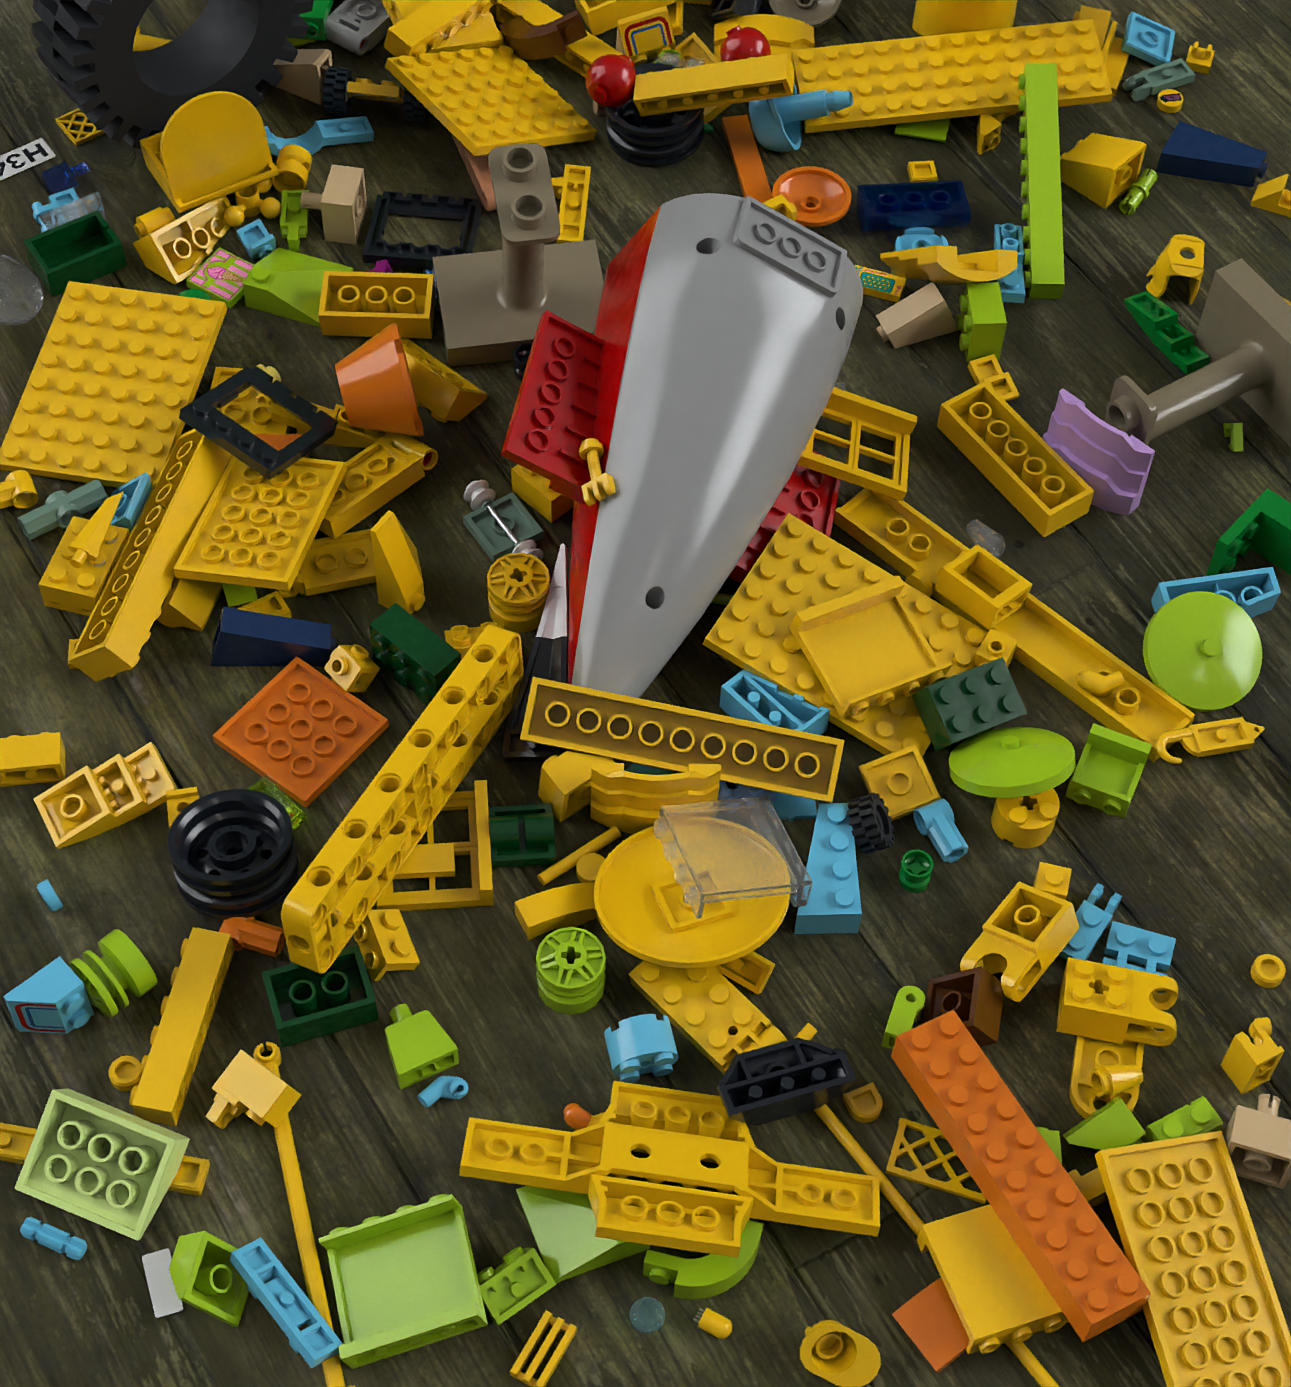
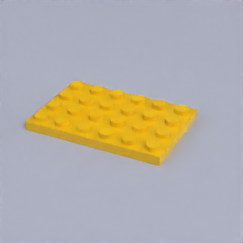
M232 456L173 568L175 577L290 591L346 473L345 462L301 458L277 476L268 480L238 458Z

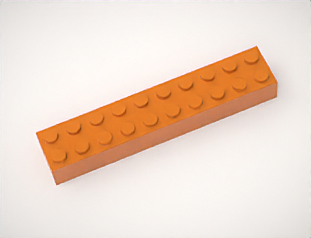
M954 1010L949 1011L898 1035L891 1058L1082 1342L1141 1312L1151 1292Z

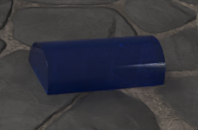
M962 180L858 185L857 188L858 222L862 232L906 230L912 227H967L970 222L971 210Z

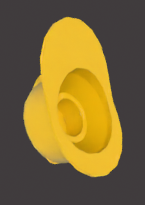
M833 1320L820 1321L812 1327H806V1337L803 1339L800 1347V1359L804 1367L811 1373L840 1387H862L876 1377L881 1366L880 1353L876 1345L867 1337Z

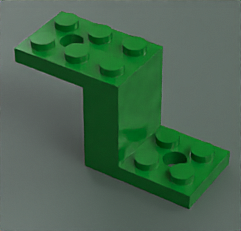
M1267 488L1218 539L1206 576L1230 573L1237 562L1236 559L1239 556L1245 557L1250 549L1291 575V503Z

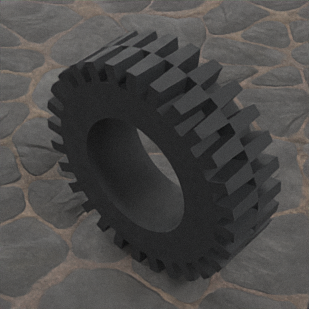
M34 0L33 9L42 20L32 23L34 37L42 45L36 48L39 58L48 68L46 71L84 115L112 140L120 143L124 139L131 147L141 149L139 140L163 132L174 112L184 103L201 94L214 91L232 92L246 98L256 108L265 99L255 86L263 79L276 87L284 77L273 65L275 60L294 62L298 51L287 37L306 36L309 25L299 14L311 12L314 0H209L199 18L183 34L165 45L145 51H133V43L139 22L153 0Z

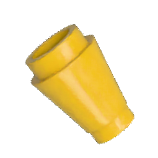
M1138 1064L1098 1065L1090 1073L1092 1090L1099 1097L1110 1098L1143 1082V1072Z

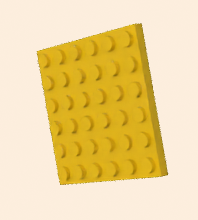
M501 45L499 48L481 47L480 49L471 50L461 49L460 51L451 52L441 51L440 53L431 54L421 53L418 57L401 55L399 57L387 58L385 68L474 156L489 154L491 150L500 146L536 143L544 147L594 140L597 132L587 119L577 113L571 104L558 95L555 89H552L525 61L518 58L513 53V49L508 46Z

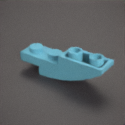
M1011 223L995 224L993 250L1017 251V268L1008 275L993 280V282H999L1003 302L1024 303L1022 226H1016Z

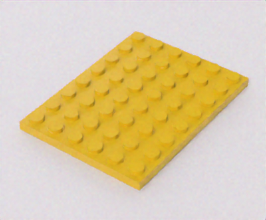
M69 281L0 448V470L11 472L25 470L31 475L89 483L96 479L102 485L111 487L125 485L146 472L150 475L153 487L177 437L181 435L185 422L179 419L180 409L194 401L227 312L225 302Z
M788 513L706 636L703 645L740 668L778 685L779 690L792 696L796 693L804 697L805 702L818 708L823 706L830 709L829 722L884 755L916 744L921 756H923L931 743L912 695L905 697L903 694L882 707L877 704L856 717L853 714L843 718L840 717L789 626L796 613L895 576ZM904 582L905 586L899 595L941 664L949 661L953 664L946 674V679L973 669L975 667L973 664L975 655L988 632Z

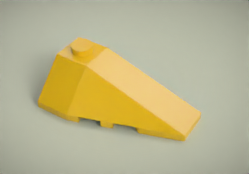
M388 510L370 530L378 603L386 608H390L393 604L397 603L409 614H412L414 611L420 610L425 602L423 578L417 548L395 514Z

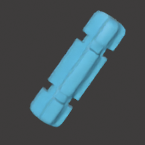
M27 1217L22 1224L20 1232L23 1237L32 1241L36 1239L38 1244L61 1254L65 1252L72 1259L80 1260L87 1250L85 1240L76 1236L70 1237L69 1233L45 1223L42 1225L40 1220L33 1217Z

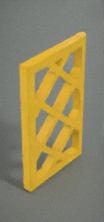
M899 1118V1127L885 1173L985 1204L986 1197L982 1191L979 1193L962 1186L961 1182L971 1178L969 1172L957 1177L948 1163L949 1160L957 1157L955 1151L943 1155L935 1142L938 1138L946 1139L941 1130ZM905 1127L922 1132L925 1138L909 1145L903 1135ZM929 1143L938 1159L922 1166L913 1150ZM908 1154L916 1169L908 1171L895 1167L896 1158ZM942 1164L951 1180L943 1182L930 1178L926 1171Z

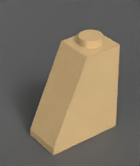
M297 49L298 54L293 63L279 59L275 60L273 65L284 76L276 86L277 88L319 105L324 103L323 87H325V74L329 66L333 67L331 50Z
M933 281L876 315L881 325L876 328L884 342L890 340L894 349L957 330V324Z

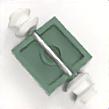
M476 480L468 484L464 492V500L470 503V507L474 511L463 516V524L490 559L495 562L498 558L507 554L525 553L542 560L543 552L541 549H536L535 542L543 538V530L512 492L494 501L496 493L493 489L489 488L487 481Z

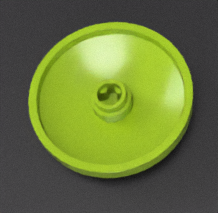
M1195 591L1175 597L1156 611L1145 631L1143 657L1146 670L1154 685L1191 711L1212 712L1233 705L1252 689L1262 665V645L1256 626L1249 615L1238 604L1217 593Z
M1007 727L985 731L962 741L952 750L949 756L950 777L958 787L976 795L993 798H1016L1045 792L1066 781L1075 769V750L1071 742L1058 733L1033 727Z

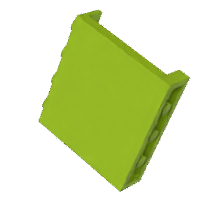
M452 1194L433 1196L429 1199V1202L417 1206H402L393 1214L384 1217H369L360 1225L351 1228L339 1227L330 1231L329 1235L319 1238V1243L327 1250L344 1341V1344L338 1345L340 1359L351 1369L488 1325L463 1208Z

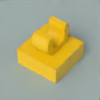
M1195 42L1193 46L1190 45L1185 63L1194 72L1209 74L1214 55L1212 45L1209 44L1207 49L1198 47L1199 42Z

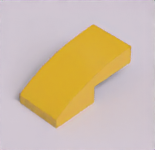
M995 354L969 361L967 368L977 385L986 381L1005 401L1019 397L1009 372L1003 373Z

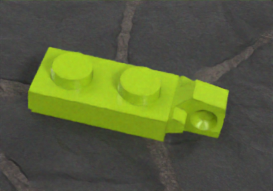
M282 190L280 230L282 238H287L289 250L294 252H300V238H306L308 234L309 209L300 207V198L302 191L309 192V190Z

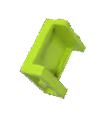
M1093 723L1082 755L1069 782L1065 797L1073 799L1079 804H1086L1103 810L1108 815L1125 818L1152 744Z

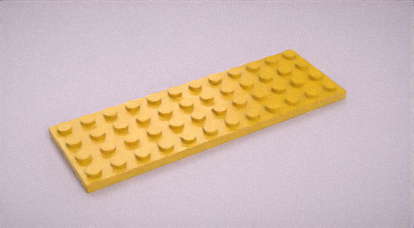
M1093 19L792 50V62L798 94L826 89L828 93L834 92V90L851 91L853 97V105L838 112L831 111L829 116L803 120L805 133L1019 111V95H1023V90H1018V76L1023 74L1025 63L1057 64L1058 107L1111 102L1113 96Z

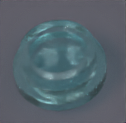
M651 1297L638 1299L630 1309L631 1324L642 1333L656 1332L665 1321L663 1305Z

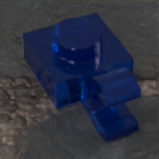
M86 160L71 168L64 161L40 174L52 195L78 186L75 178L87 173L91 169Z

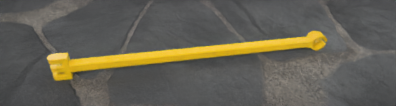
M266 1042L267 1050L272 1051V1054L268 1057H263L261 1053L265 1051L263 1043L259 1044L254 1050V1059L280 1078L278 1066L281 1064V1054L279 1047L272 1042ZM287 1114L277 1128L273 1126L308 1299L333 1330L290 1120ZM339 1354L323 1361L322 1367L326 1386L345 1387Z

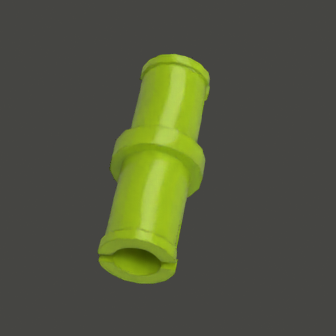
M1148 168L1144 169L1138 180L1129 186L1128 194L1119 204L1121 212L1126 214L1129 210L1128 215H1132L1140 202L1146 200L1149 196L1150 188L1158 180V175L1154 170L1151 169L1149 172Z

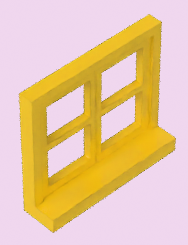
M834 387L821 416L850 426L849 440L814 429L797 465L902 501L907 493L910 435L917 424V416ZM861 430L894 441L893 456L860 445ZM814 438L848 449L846 464L813 453ZM859 453L892 464L891 479L859 469Z
M487 780L474 781L475 791L454 792L441 810L468 809L470 841L452 843L454 844V855H470L472 888L436 890L435 877L429 878V890L393 892L392 879L377 900V910L399 909L400 911L494 905ZM432 822L427 830L428 844H439L434 843Z

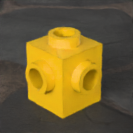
M357 644L339 645L331 653L330 660L324 667L325 671L332 677L331 680L346 692H365L380 670L368 657V651Z

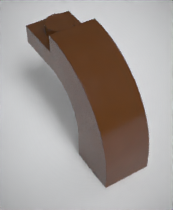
M577 10L543 25H529L521 15L499 26L508 47L513 49V53L518 58L525 60L544 59L567 51L565 46L588 36Z

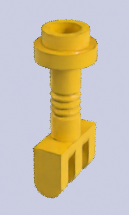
M595 438L584 440L579 448L580 457L583 460H587L591 481L581 486L584 501L588 506L594 505L596 499L601 501L606 498V494L610 496L616 492L613 477L608 473L602 474L599 458L603 456L604 449L603 445Z

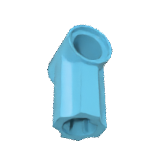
M940 799L914 809L913 817L917 829L923 836L928 835L943 862L952 863L968 852L969 847L954 824L953 811L945 799Z

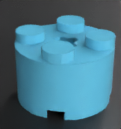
M656 1014L638 1015L619 1021V1029L613 1032L611 1027L605 1030L604 1037L614 1075L620 1077L621 1082H635L640 1079L641 1074L653 1072L654 1076H664L673 1071L672 1064L678 1060V1053L667 1016L663 1015V1020H657Z

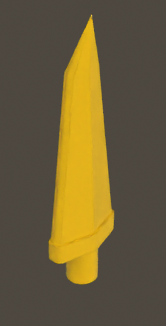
M123 492L107 498L76 538L70 542L68 549L75 553L70 560V564L73 567L81 568L85 559L93 561L97 559Z

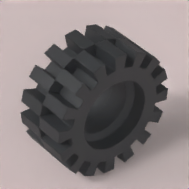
M871 793L850 800L847 806L849 809L847 815L850 817L848 821L849 826L853 828L851 832L853 836H856L855 842L857 845H860V850L865 852V854H871L892 847L895 836L892 833L895 832L894 826L891 825L892 818L888 815V807L884 806V800L880 799V795L878 793Z

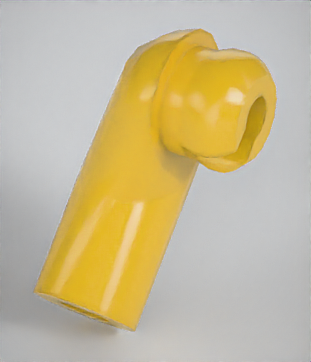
M1086 670L1080 672L1076 678L1077 684L1080 687L1097 695L1123 685L1125 681L1120 671L1104 676L1094 671Z

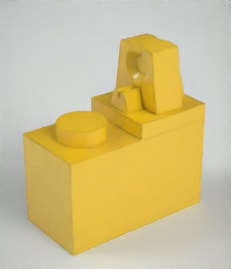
M240 1050L212 1086V1089L217 1094L214 1098V1104L205 1117L219 1128L224 1129L234 1117L237 1118L244 1112L260 1126L267 1121L277 1128L301 1097V1094L250 1055Z

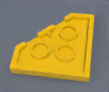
M216 366L210 390L243 369ZM252 386L241 392L237 398L222 408H217V410L253 434L289 433L290 426L270 420L275 403Z

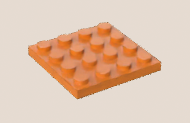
M296 656L212 736L214 743L306 808L389 727V721Z

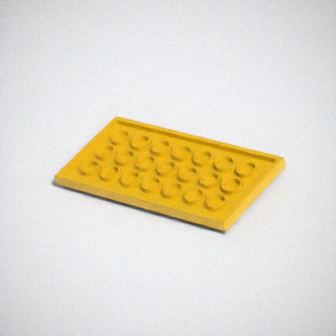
M1222 1131L1104 1149L1094 1154L1126 1257L1151 1292L1149 1299L1142 1308L1167 1387H1291V1336Z

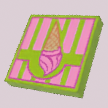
M219 247L186 280L187 287L202 290L212 300L225 302L226 306L231 309L244 296L242 283L254 264Z

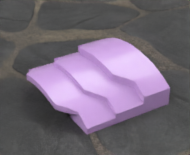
M1062 388L1058 394L1055 410L1051 414L1048 431L1043 435L1042 439L1094 490L1091 505L1109 512L1128 516L1139 506L1155 450L1133 435L1129 437L1127 433L1107 424L1085 407L1083 401Z

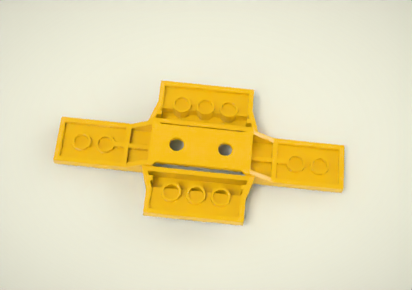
M613 1081L610 1105L598 1124L574 1132L469 1117L459 1176L587 1194L596 1220L595 1237L736 1258L739 1256L741 1233L749 1218L878 1237L880 1229L879 1177L776 1162L755 1147L746 1123L729 1119L720 1096ZM631 1151L648 1153L649 1157L637 1158L632 1155ZM700 1161L716 1163L718 1167L713 1169L706 1168ZM628 1176L642 1177V1178H646L649 1182L636 1181V1180L623 1179V1178H626V1177H628ZM663 1181L681 1183V1185H683L684 1187L657 1183H661ZM698 1186L716 1188V1190L719 1192L698 1190L693 1188H697ZM735 1191L738 1195H732L729 1193Z

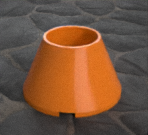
M392 323L335 364L348 421L351 427L416 437L425 436L397 323Z

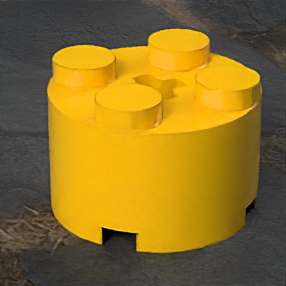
M1052 788L1030 796L996 798L991 816L992 827L996 835L1002 840L1005 838L1012 842V846L1017 848L1029 849L1042 845L1052 833L1058 816L1060 802L1056 791Z

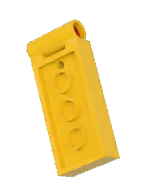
M387 432L385 436L345 462L346 473L319 530L333 539L344 534L425 476L424 470L432 469L437 463V451L412 436Z
M643 960L628 974L631 984L660 1013L667 1016L669 1021L723 1074L726 1073L735 1055L787 1041L783 1033L771 1024V1021L714 966L674 968Z

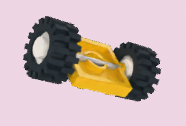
M330 66L327 68L326 78L324 79L325 87H323V107L326 114L347 116L350 111L349 107H351L352 96L358 99L403 103L402 114L404 122L426 124L429 110L407 88L404 87L403 90L400 85H397V82L383 80L381 85H378L365 78H356V82H353L351 69Z

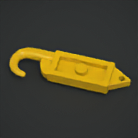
M1243 717L1194 724L1188 728L1170 730L1160 734L1156 739L1155 747L1163 760L1172 764H1180L1182 759L1171 756L1166 750V744L1180 741L1188 753L1198 758L1250 749L1255 743L1254 740L1265 728L1246 722Z

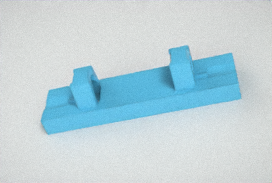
M262 1238L232 1252L230 1262L248 1284L249 1292L255 1299L261 1301L289 1338V1345L295 1353L301 1354L311 1369L339 1353L338 1345L343 1343ZM308 1323L304 1330L300 1331L298 1329L299 1327Z

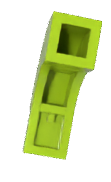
M748 1220L741 1233L738 1258L709 1254L697 1259H685L647 1249L643 1275L658 1284L675 1283V1298L693 1300L719 1295L735 1286L753 1265L762 1237L763 1223Z

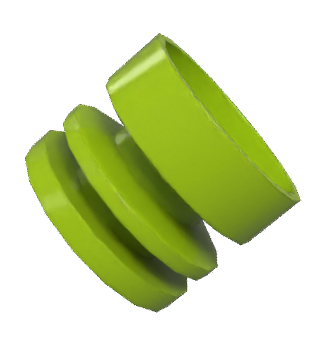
M567 927L557 929L548 934L539 944L536 954L538 994L546 1006L558 1013L572 1015L584 1013L593 1008L602 998L606 978V956L604 946L599 939L585 929Z
M114 929L98 941V948L102 955L101 958L91 950H86L83 952L85 962L80 958H75L69 962L71 970L84 983L90 1003L110 1019L118 1014L116 1004L124 1009L129 1006L125 989L140 998L158 983L156 975L144 955L129 937L119 929Z

